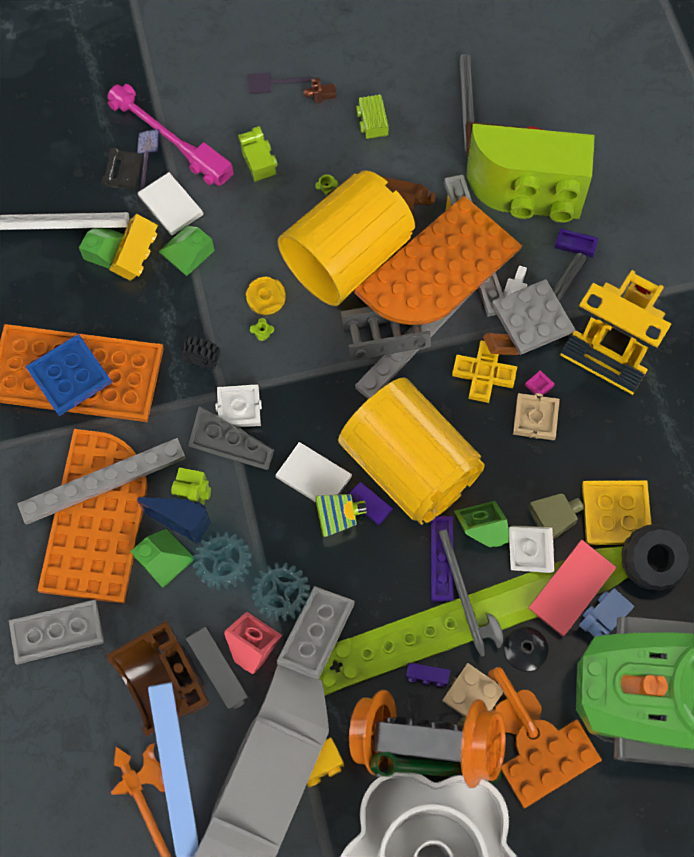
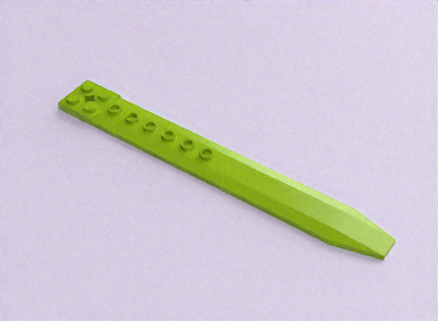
M623 546L594 549L617 567L596 595L610 591L628 578L622 566L621 553ZM565 560L554 563V571L551 573L530 572L468 595L478 627L487 626L486 613L496 618L502 630L537 618L538 616L529 610L528 607ZM460 598L355 637L336 642L319 678L323 684L324 696L407 666L408 663H415L472 642L473 638ZM334 661L343 665L338 673L330 669Z

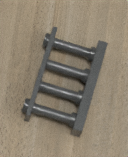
M370 307L341 311L343 331L351 330L354 343L349 345L350 361L431 347L430 330L422 332L420 325H412L414 333L402 335L399 323L381 317ZM390 323L394 337L382 339L378 325ZM370 326L374 340L362 342L358 328Z

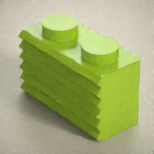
M379 94L378 96L360 97L359 105L356 106L357 117H361L362 120L359 122L361 133H365L366 139L387 136L389 126L382 96Z

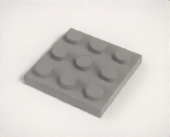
M546 279L492 302L495 312L519 355L567 336L575 330Z

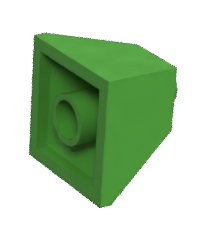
M186 226L162 247L159 253L183 274L188 276L215 250L212 239L200 228Z
M94 228L88 231L79 247L83 259L110 269L124 234L109 228Z
M496 501L454 511L465 534L486 546L499 547L510 542L507 519Z
M167 529L146 537L130 551L135 560L162 588L195 560Z

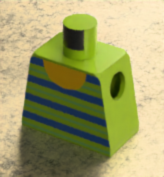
M350 494L315 495L321 532L324 537L357 525L355 515L367 513L365 501L353 503Z

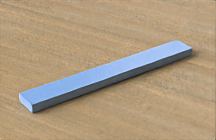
M172 682L149 686L148 690L176 857H194L199 847L173 685Z

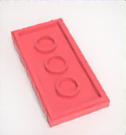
M581 540L528 609L561 636H565L617 567Z

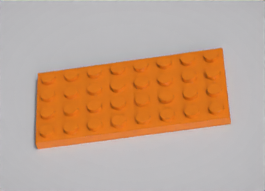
M5 324L0 339V403L54 410L28 372L26 366L76 336L77 333ZM79 334L112 383L67 412L148 422L164 350L163 344Z

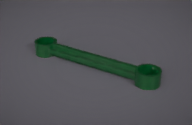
M390 752L376 753L370 760V769L378 777H388L394 773L448 777L463 775L461 763L396 758ZM382 755L389 761V768L385 773H382L378 768V760ZM500 770L498 777L494 781H485L490 784L497 783L501 778L502 771Z

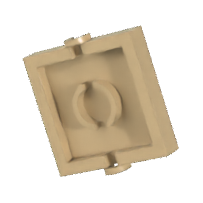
M518 393L513 435L555 440L560 399L543 397L540 393L535 395Z
M467 663L458 678L455 677L451 683L452 687L442 701L462 716H467L469 708L475 700L484 701L487 710L494 711L496 708L495 704L503 691L499 684Z

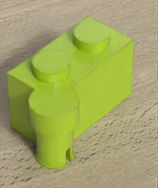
M260 126L252 128V131L239 134L238 139L241 143V151L254 182L276 175L275 167L278 166L277 160L274 155L271 156L269 152L271 151L268 140H264Z
M179 468L171 493L172 495H177L178 499H187L193 503L198 501L204 505L205 500L210 498L211 487H209V481L206 479L204 472Z

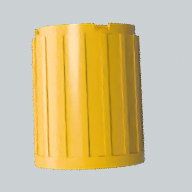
M364 170L359 174L354 173L278 237L279 251L291 272L309 292L328 305L337 306L345 300L349 294L410 240L411 231L415 229L413 215L397 190L392 193L385 186L388 182L374 172Z
M407 378L394 380L369 398L349 419L338 439L339 444L412 520H417L421 525L423 524L422 520L428 523L449 508L462 496L460 493L467 485L470 487L485 466L480 460L481 456Z

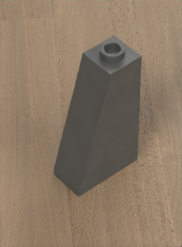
M202 626L186 636V640L227 708L233 707L235 710L245 703L244 699L248 696L207 628Z

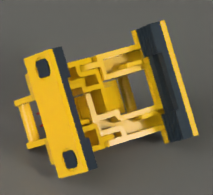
M631 270L620 289L607 282L603 287L595 283L591 285L578 308L579 311L591 317L584 334L576 330L573 332L560 356L632 395L648 370L640 365L648 348L656 351L671 326V323L663 320L665 313L653 307L664 286L661 284L658 286L635 274L636 271ZM612 328L631 337L623 356L600 344L608 330L611 331Z

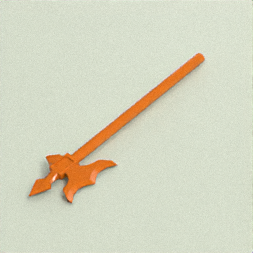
M155 743L150 744L143 753L144 765L137 774L135 770L132 771L129 765L131 756L116 747L114 765L121 768L123 781L117 784L111 791V794L119 795L129 792L130 796L133 795L160 856L172 857L141 791L143 790L142 785L152 784L160 792H165L161 763L157 761L153 752Z

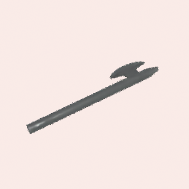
M442 530L439 532L470 632L476 649L481 656H484V643L482 639L491 638L494 640L497 648H500L503 643L502 629L496 618L487 613V626L478 627L447 530Z

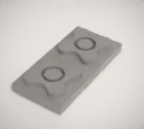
M314 586L277 659V664L319 680L355 605L354 600Z
M96 600L9 620L16 664L104 643Z

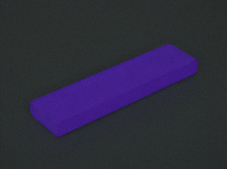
M437 516L431 521V602L453 601V575L439 535L440 531L447 530L453 547V516Z

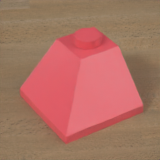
M249 612L244 613L224 633L234 662L251 674H254L265 663L283 636Z

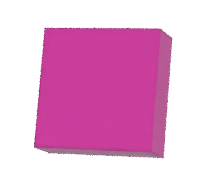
M541 370L525 383V386L534 395L540 393L543 396L555 385Z

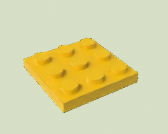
M647 481L582 482L585 535L588 545H624V542L633 531L642 526L651 525Z

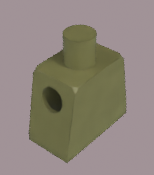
M562 493L533 501L528 507L538 527H552L553 541L576 524L578 518L575 513L584 509L579 498L568 502Z

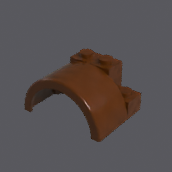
M168 622L162 623L107 655L109 663L117 670L135 700L143 720L144 727L141 729L145 736L155 733L149 686L172 682L178 719L186 714L192 715L211 704L203 690L205 685L186 648L179 643Z

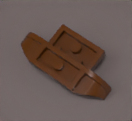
M381 176L388 182L385 186L392 193L397 190L408 205L411 213L413 212L414 204L428 206L432 205L435 201L436 193H431L420 183L416 184Z

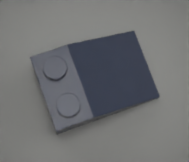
M139 497L137 499L145 515L198 544L211 524L209 514L205 510L206 507L198 501L193 503L187 499Z

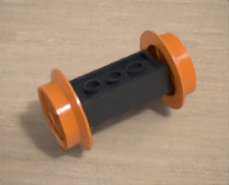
M387 690L378 691L373 698H362L354 709L349 732L350 752L353 760L358 764H365L372 775L374 774L370 769V760L374 754L379 752L461 761L463 778L469 788H476L482 779L494 781L500 773L505 752L504 719L500 712L487 710L486 704L482 700H475L467 713L465 724L459 725L442 721L429 722L428 724L429 720L425 719L409 720L406 717H397L393 697ZM384 755L378 760V768L383 773L389 765V761Z

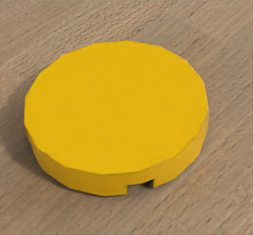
M267 276L255 279L246 290L247 304L257 314L269 315L279 311L286 299L285 289L281 282Z

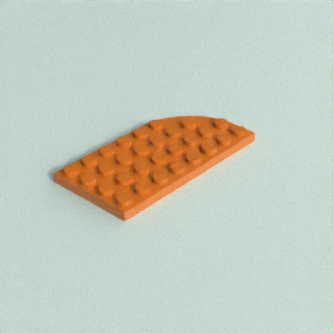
M463 196L360 284L354 293L373 311L390 321L408 325L432 323L451 313L521 249L522 245L467 197Z
M74 429L61 485L136 455V453L124 441L111 434ZM146 476L55 513L37 590L39 593L125 604L134 560L130 551L137 545L143 515L137 499L147 495Z

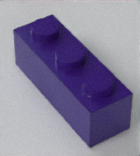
M408 663L406 679L412 683L420 681L424 685L436 684L437 687L445 688V686H448L450 670Z

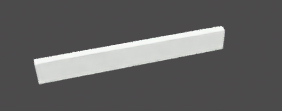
M128 212L0 215V230L127 227L130 219Z

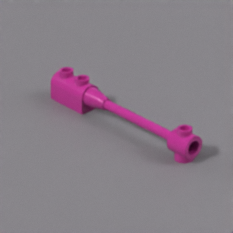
M115 85L109 91L108 105L114 111L118 108L122 111L130 109L155 130H159V133L175 144L191 164L189 168L194 174L197 175L199 172L204 174L203 179L208 185L211 186L215 183L220 186L233 175L232 164L203 142L197 148L182 141L134 104L136 93L130 85Z

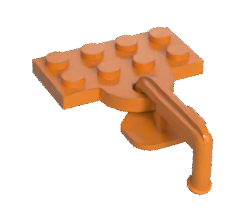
M500 667L489 671L488 677L498 682L507 699L496 706L495 711L500 712L503 716L505 732L516 735L515 748L518 755L502 764L501 771L522 808L528 807L602 761L578 719L557 730L553 724L540 720L542 707L531 691L521 690L516 693L505 672Z

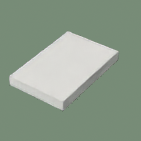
M167 173L138 192L140 199L171 236L203 216V211L170 173Z
M300 442L276 474L277 479L316 502L315 495L340 494L352 477V474Z

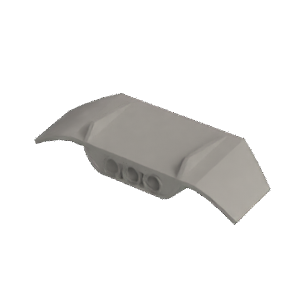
M277 664L263 705L242 741L215 802L210 824L194 857H276L329 733L325 696L321 680Z

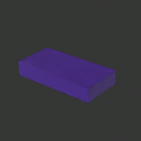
M560 228L555 248L575 254L582 253L587 257L593 258L598 238Z
M361 482L349 493L353 503L365 501L367 513L364 514L378 526L392 512V508Z

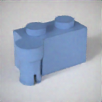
M615 588L610 593L605 591L598 598L600 604L596 608L591 606L583 614L585 619L579 626L585 632L588 630L594 637L609 635L617 626V618L626 617L635 606Z

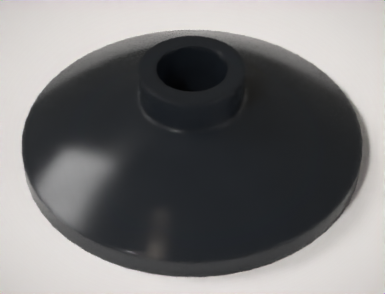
M520 627L513 630L507 636L504 643V654L507 661L514 668L521 671H533L541 667L546 661L548 643L538 630L531 627ZM529 644L531 646V650H524L523 645Z

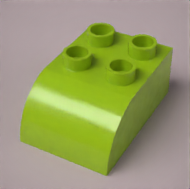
M473 124L467 164V179L470 188L476 197L487 206L501 212H511V215L516 218L527 219L533 215L550 216L553 221L561 223L569 222L573 218L579 219L592 179L595 135Z

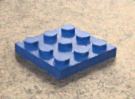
M79 334L26 366L28 372L58 416L112 383Z

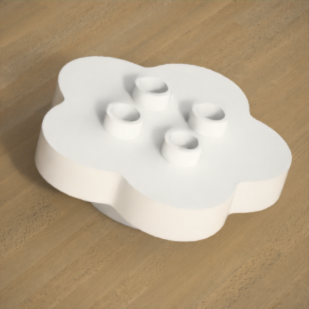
M394 773L388 777H379L370 785L361 804V833L345 848L341 857H517L506 843L509 816L505 801L492 784L482 779L476 788H469L464 781L463 775L448 778L440 783H433L420 774Z

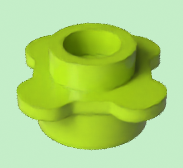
M325 174L320 177L315 187L317 190H322L326 195L335 187H338V181L334 180L331 175Z
M260 318L256 325L250 327V332L255 334L258 340L264 341L274 332V327L270 326L266 319Z

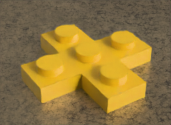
M480 341L477 359L461 355L456 356L452 376L472 380L469 399L489 403L492 385L513 388L517 367L497 363L499 354H491L485 341Z

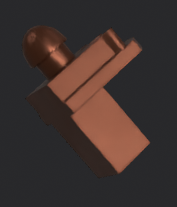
M316 77V79H312V89H305L303 95L307 98L313 96L314 103L335 99V83L321 85L319 77Z

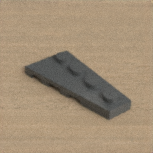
M198 407L188 447L265 470L269 469L274 453L273 448L204 407Z

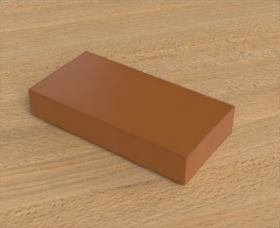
M487 333L483 336L491 354L519 355L508 334Z

